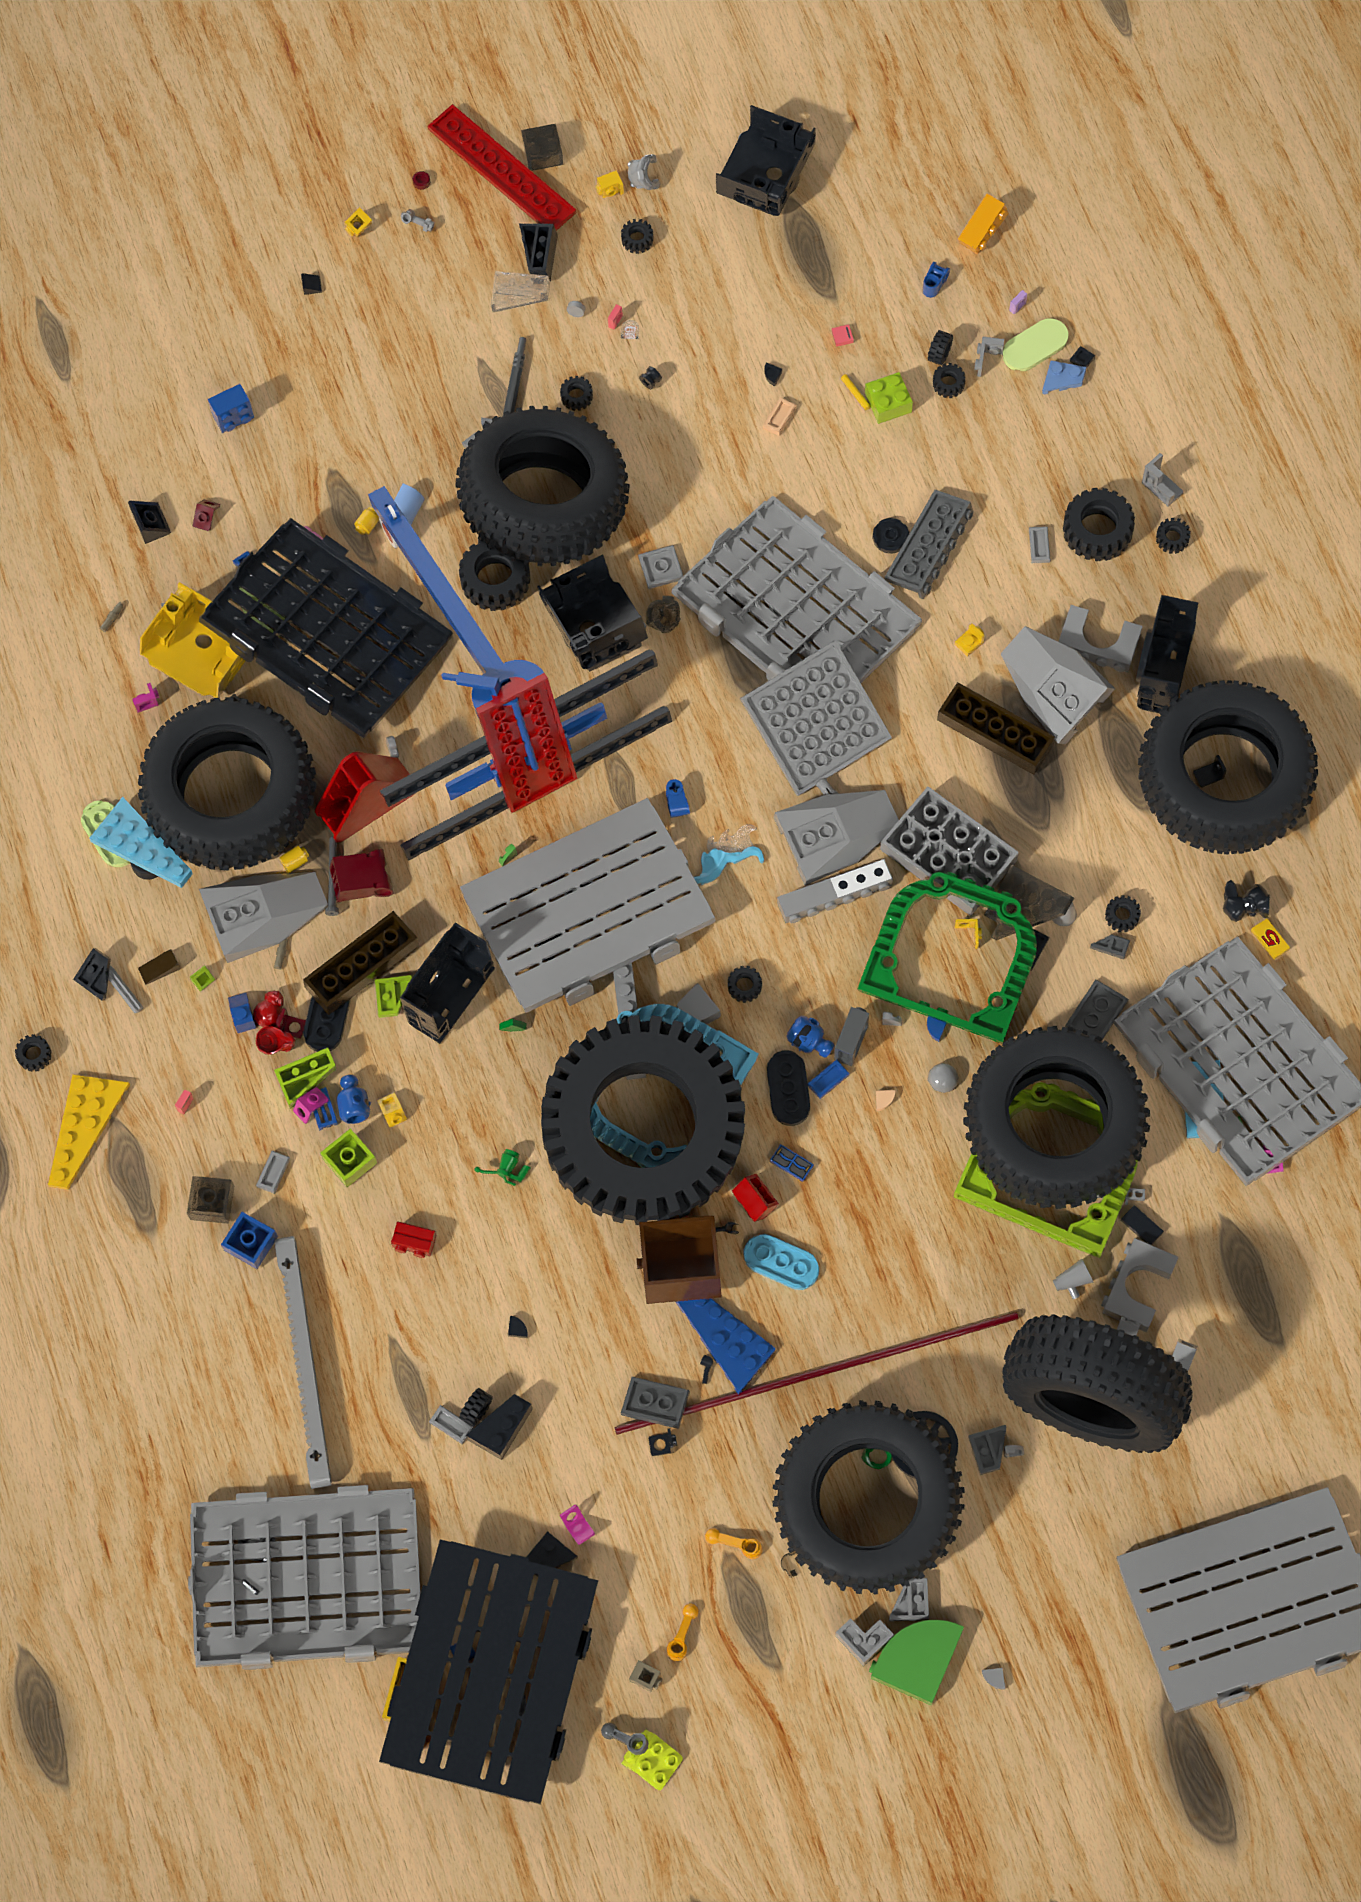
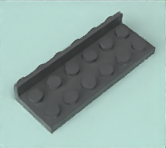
M934 490L885 575V580L918 593L919 598L924 599L926 594H929L933 581L939 577L941 567L947 563L949 553L956 547L958 537L964 533L966 523L973 516L974 511L971 502Z

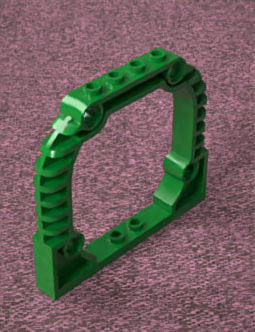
M937 872L931 875L929 880H919L907 885L893 898L857 990L1003 1044L1035 959L1037 946L1035 932L1028 919L1021 913L1019 901L1012 898V894L1004 891L1001 894L994 892V888L987 885L980 887L976 885L975 881L965 878V881L958 879V875L947 872V874ZM942 879L944 880V885L940 888L935 887L934 881ZM953 895L997 912V916L1002 923L1015 929L1017 937L1016 952L1000 992L990 994L988 1006L979 1012L971 1014L969 1021L948 1014L946 1009L940 1007L937 1010L930 1008V1004L920 1000L917 1003L898 996L900 990L895 982L893 972L897 970L899 963L896 955L893 953L907 915L913 905L926 896L941 900ZM1009 905H1015L1017 911L1009 914L1006 908ZM886 958L894 960V964L891 967L883 965ZM994 998H1001L1003 1004L1000 1007L993 1006L992 1001Z

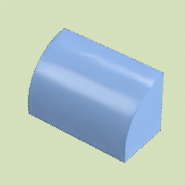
M403 483L394 501L410 525L416 517L424 497L416 489Z

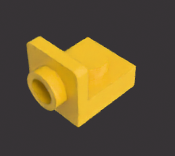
M971 623L968 630L955 641V645L968 657L984 643V632L979 626Z
M395 1092L377 1100L389 1127L407 1120Z

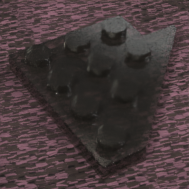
M1011 865L997 891L1000 894L1002 891L1012 894V898L1019 901L1021 913L1028 919L1032 927L1065 915L1074 900V897L1013 865ZM1009 905L1006 911L1009 914H1013L1017 911V907ZM987 909L984 916L998 923L991 938L999 940L1015 934L1013 927L999 920L996 911Z

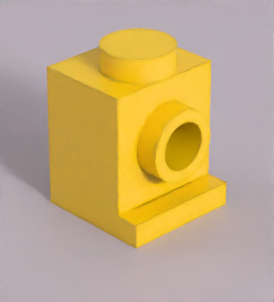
M617 170L597 177L595 188L599 196L602 195L603 198L612 197L616 193L624 194L623 183Z
M359 207L345 221V231L350 236L355 235L358 237L372 224V219ZM358 222L361 226L355 228L354 223Z

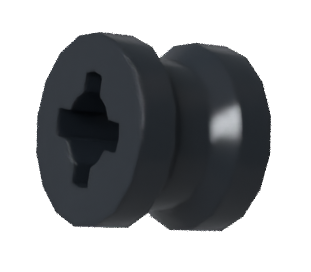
M649 366L646 369V373L641 374L639 379L646 388L651 390L655 387L656 382L662 380V376L655 368Z

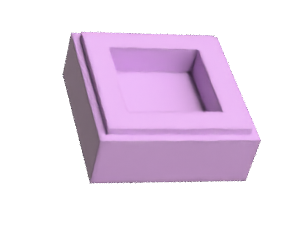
M1022 290L1010 302V312L1016 314L1026 304V292Z

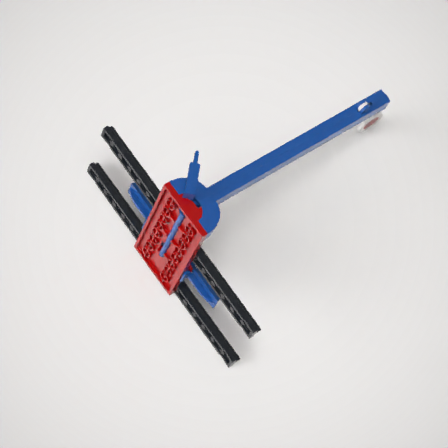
M385 486L368 494L371 505L379 516L380 524L391 545L395 549L398 547L401 549L483 673V675L459 672L458 675L442 673L441 676L443 680L456 681L457 685L473 687L472 702L477 717L480 720L484 736L413 772V774L396 781V783L394 782V784L380 790V793L387 806L390 807L489 754L492 757L490 763L487 764L485 762L447 782L445 786L448 795L452 801L494 779L499 788H502L501 792L403 842L400 846L408 861L506 809L514 813L578 779L576 772L672 722L667 706H662L602 737V739L600 738V740L570 754L572 748L569 739L607 719L603 703H598L562 723L560 717L642 675V673L657 667L658 662L654 651L646 650L554 699L548 677L539 666L526 660H511L505 663L501 661Z

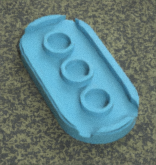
M768 1234L753 1237L745 1245V1263L752 1271L795 1290L807 1289L818 1279L819 1265L816 1258L801 1248Z

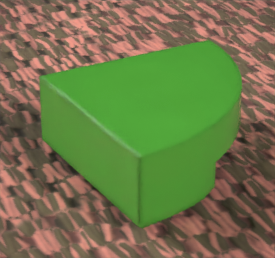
M510 844L505 849V855L499 857V863L502 866L517 856V850L513 844Z

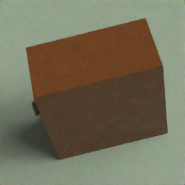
M714 1216L639 1222L642 1258H636L637 1269H643L646 1304L722 1297Z

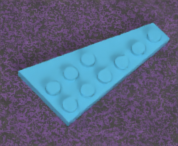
M124 797L120 799L89 838L95 845L180 888L185 885L193 874L192 870L170 847H164V840L161 837L156 838L154 836V829L151 826L148 827L146 821Z

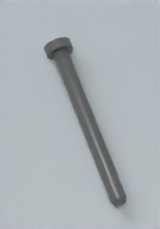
M333 836L329 839V867L332 857H337V842ZM329 869L328 907L325 908V914L336 916L339 914V909L336 907V895Z

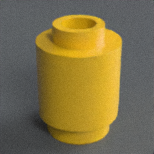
M368 507L367 510L365 509L354 523L355 530L361 535H369L379 522V516L373 508Z

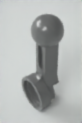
M606 1723L602 1726L601 1734L605 1739H615L627 1745L628 1750L634 1755H641L647 1751L649 1743L643 1734L635 1733L629 1736L617 1730L616 1725L613 1723ZM643 1741L642 1747L635 1749L637 1743Z

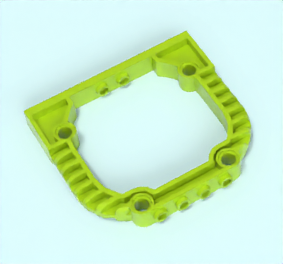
M1039 1082L1032 1087V1090L1023 1089L1014 1098L1009 1107L1010 1120L1015 1114L1026 1108L1036 1112H1045L1052 1108L1096 1126L1099 1135L1104 1130L1102 1113L1094 1100L1080 1098L1078 1094L1072 1091H1063L1059 1086L1052 1083ZM1041 1091L1046 1096L1040 1098L1035 1093ZM970 1155L954 1192V1198L1100 1259L1135 1176L1138 1161H1136L1137 1163L1133 1167L1135 1169L1132 1174L1128 1173V1177L1123 1179V1184L1121 1186L1118 1185L1115 1190L1111 1188L1112 1192L1104 1196L1101 1203L1090 1205L1086 1218L1070 1224L1068 1231L1047 1223L1040 1216L1033 1217L1028 1215V1212L1023 1209L1017 1208L1016 1210L995 1201L997 1192L992 1180L986 1177L988 1174L978 1167L977 1155ZM1099 1212L1101 1214V1218L1096 1219L1091 1215V1213Z

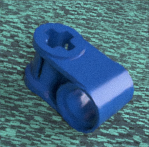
M937 262L931 264L923 281V294L926 297L933 298L938 294L949 276L950 268L937 265Z
M677 779L670 780L666 785L670 817L674 818L690 814L682 783Z

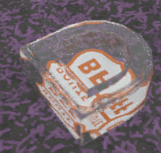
M634 320L625 321L621 327V338L639 339L638 323Z

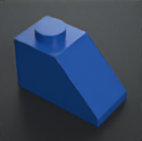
M247 993L228 997L237 1033L256 1029Z

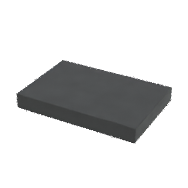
M1095 979L1065 1027H1073L1074 1032L1077 1029L1088 1031V1036L1094 1034L1096 1037L1100 1036L1103 1040L1129 999Z
M631 1377L621 1415L679 1429L690 1391Z

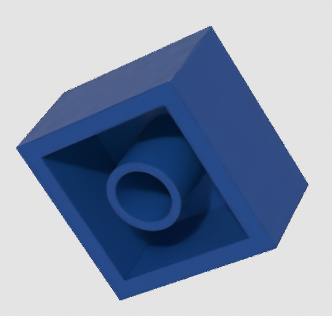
M241 384L208 399L212 416L222 433L232 431L235 427L246 424L254 418L250 400Z
M241 1212L221 1243V1246L225 1252L258 1269L275 1243V1239L278 1238V1235L274 1229Z

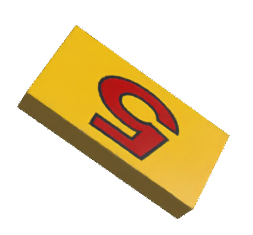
M1267 918L1251 928V932L1274 960L1290 950L1289 945Z

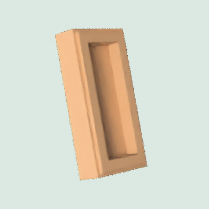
M780 397L765 421L763 429L779 436L795 411L796 404Z

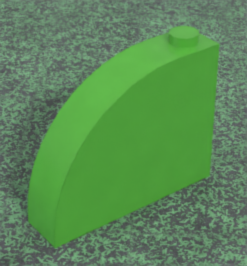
M926 1620L905 1627L886 1644L878 1661L873 1660L869 1672L872 1673L871 1679L928 1705H932L964 1627L944 1620Z

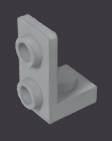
M983 337L982 343H978L977 354H980V359H976L974 369L978 370V377H981L984 352L992 355L1002 354L1004 339Z

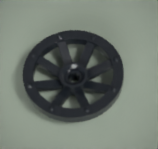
M913 1412V1416L918 1421L923 1417L926 1420L935 1422L930 1430L934 1428L938 1430L942 1426L949 1437L939 1438L941 1443L947 1441L951 1444L949 1456H957L958 1438L950 1422L934 1412ZM891 1454L895 1465L907 1476L915 1478L911 1469L900 1458Z

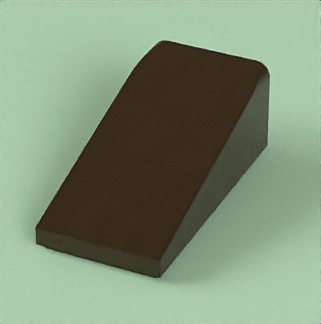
M172 949L140 966L138 970L145 985L180 970V967Z

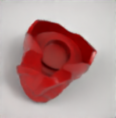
M279 991L267 992L264 1000L254 1008L253 1018L259 1026H277L276 1020L278 1015L281 1014L284 1004L283 996Z
M265 1026L256 1034V1047L265 1055H272L279 1051L289 1052L296 1043V1040L290 1033L283 1032L281 1029L273 1026Z

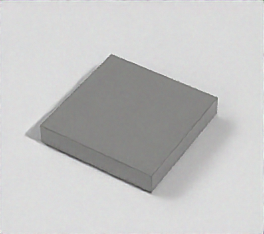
M674 545L638 555L648 589L677 582L683 577Z

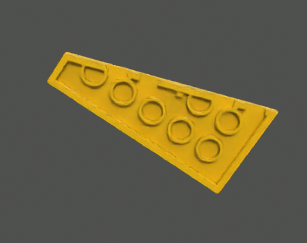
M72 1074L49 1177V1187L67 1190L70 1188L80 1171L82 1163L89 1156L92 1146L102 1134L111 1118V1114L116 1106L119 1105L124 1092L128 1090L129 1082Z

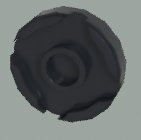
M886 518L874 527L872 539L874 545L880 551L893 554L900 551L909 535L907 526L900 520Z

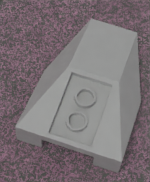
M1027 626L1017 634L1001 653L1026 706L1045 729L1055 737V741L1058 744H1066L1078 731L1075 727L1098 702L1103 703L1115 690L1077 650Z
M885 790L824 795L777 811L774 814V820L781 835L784 834L798 864L797 870L804 885L857 864L884 839L899 821Z
M315 872L257 875L199 889L227 963L280 944L328 907Z

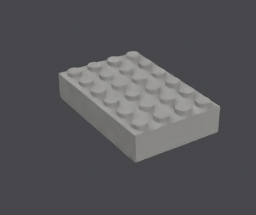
M928 786L884 837L880 847L882 852L921 880H929L931 875L937 872L944 874L951 872L958 875V879L965 881V878L975 881L976 885L980 887L987 885L992 888L997 886L1017 862L1019 854L1010 845ZM942 879L934 881L935 887L940 888L944 885V880ZM953 895L947 897L949 901L970 916L980 906Z

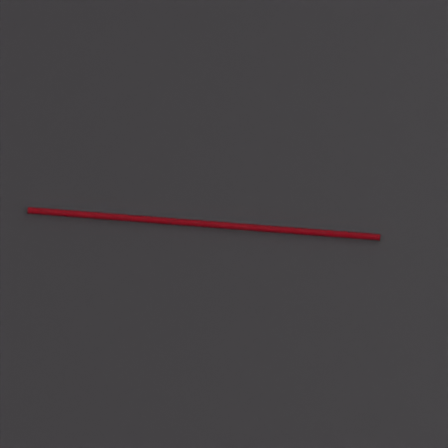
M1013 1312L742 1390L739 1395L735 1392L685 1407L683 1416L1018 1320V1314ZM638 1420L614 1427L616 1435L656 1423Z

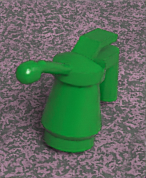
M505 1149L501 1155L500 1166L497 1171L482 1170L480 1167H475L474 1171L483 1174H497L503 1178L506 1184L515 1186V1183L508 1181L506 1178L521 1183L531 1167L524 1165L517 1176L511 1174L519 1162L520 1154Z

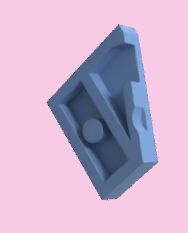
M1050 361L1042 394H1048V391L1057 389L1063 391L1068 388L1081 387L1086 367Z

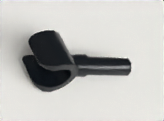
M728 1222L725 1226L715 1227L716 1232H727L736 1235L739 1231H732V1227L739 1224Z
M703 1355L700 1365L705 1366L702 1384H707L713 1359Z

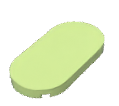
M1051 318L1039 321L1005 344L1003 348L1004 363L1012 370L1027 371L1066 346L1068 340L1066 326L1061 321Z
M94 801L84 808L81 823L89 838L115 807L113 804ZM94 844L100 856L108 865L123 867L130 864L129 861Z

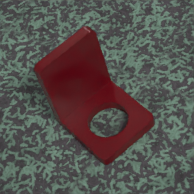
M206 499L198 502L192 526L210 531L214 511L220 507V504Z
M283 1008L281 1014L277 1017L276 1025L283 1032L286 1031L293 1037L301 1039L306 1020L289 1016L286 1008ZM292 1023L300 1024L298 1032H291L289 1030Z

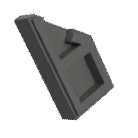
M1111 934L1096 943H1092L1090 949L1124 960L1130 940Z

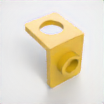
M956 919V929L974 928L975 949H978L979 939H982V928H978V919Z

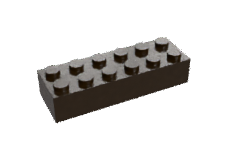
M958 682L938 711L937 721L1035 775L1054 745L1055 737Z
M392 911L303 979L304 987L324 1011L330 1015L418 947V938L400 917Z

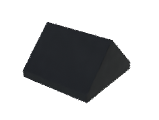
M131 500L128 502L145 544L171 533L158 502Z

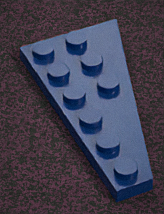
M711 1298L677 1301L676 1304L686 1315L691 1326L697 1331L700 1339L716 1363L720 1365L725 1376L733 1384L735 1391L739 1395L772 1356L776 1348Z

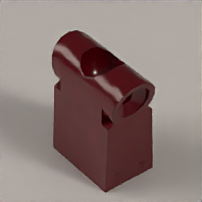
M377 849L368 854L332 857L329 869L337 902L371 896L389 897L394 894L390 877L385 870L387 863L383 849Z

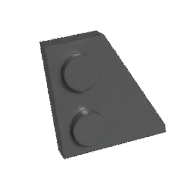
M1006 1425L968 1436L980 1475L1000 1470Z

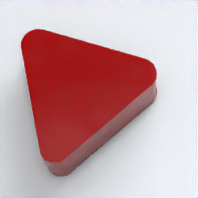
M353 752L340 762L315 809V814L324 820L334 834V840L342 842L412 797L413 795L388 807L380 793V790L394 784V782L396 783V781L410 774L396 757Z

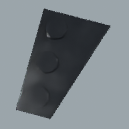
M519 223L528 271L533 282H551L558 238L554 224Z
M513 1394L466 1435L467 1440L502 1460L533 1410L532 1404Z

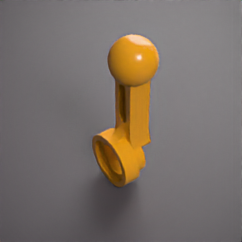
M710 1528L705 1534L708 1543H721L739 1548L748 1559L758 1558L763 1551L762 1544L755 1538H736L722 1534L716 1528ZM751 1543H755V1551L747 1552V1546Z
M689 1603L684 1606V1617L674 1640L667 1645V1655L673 1661H681L687 1655L685 1638L692 1620L699 1614V1609L695 1604ZM674 1645H679L683 1650L680 1653H674L671 1648Z

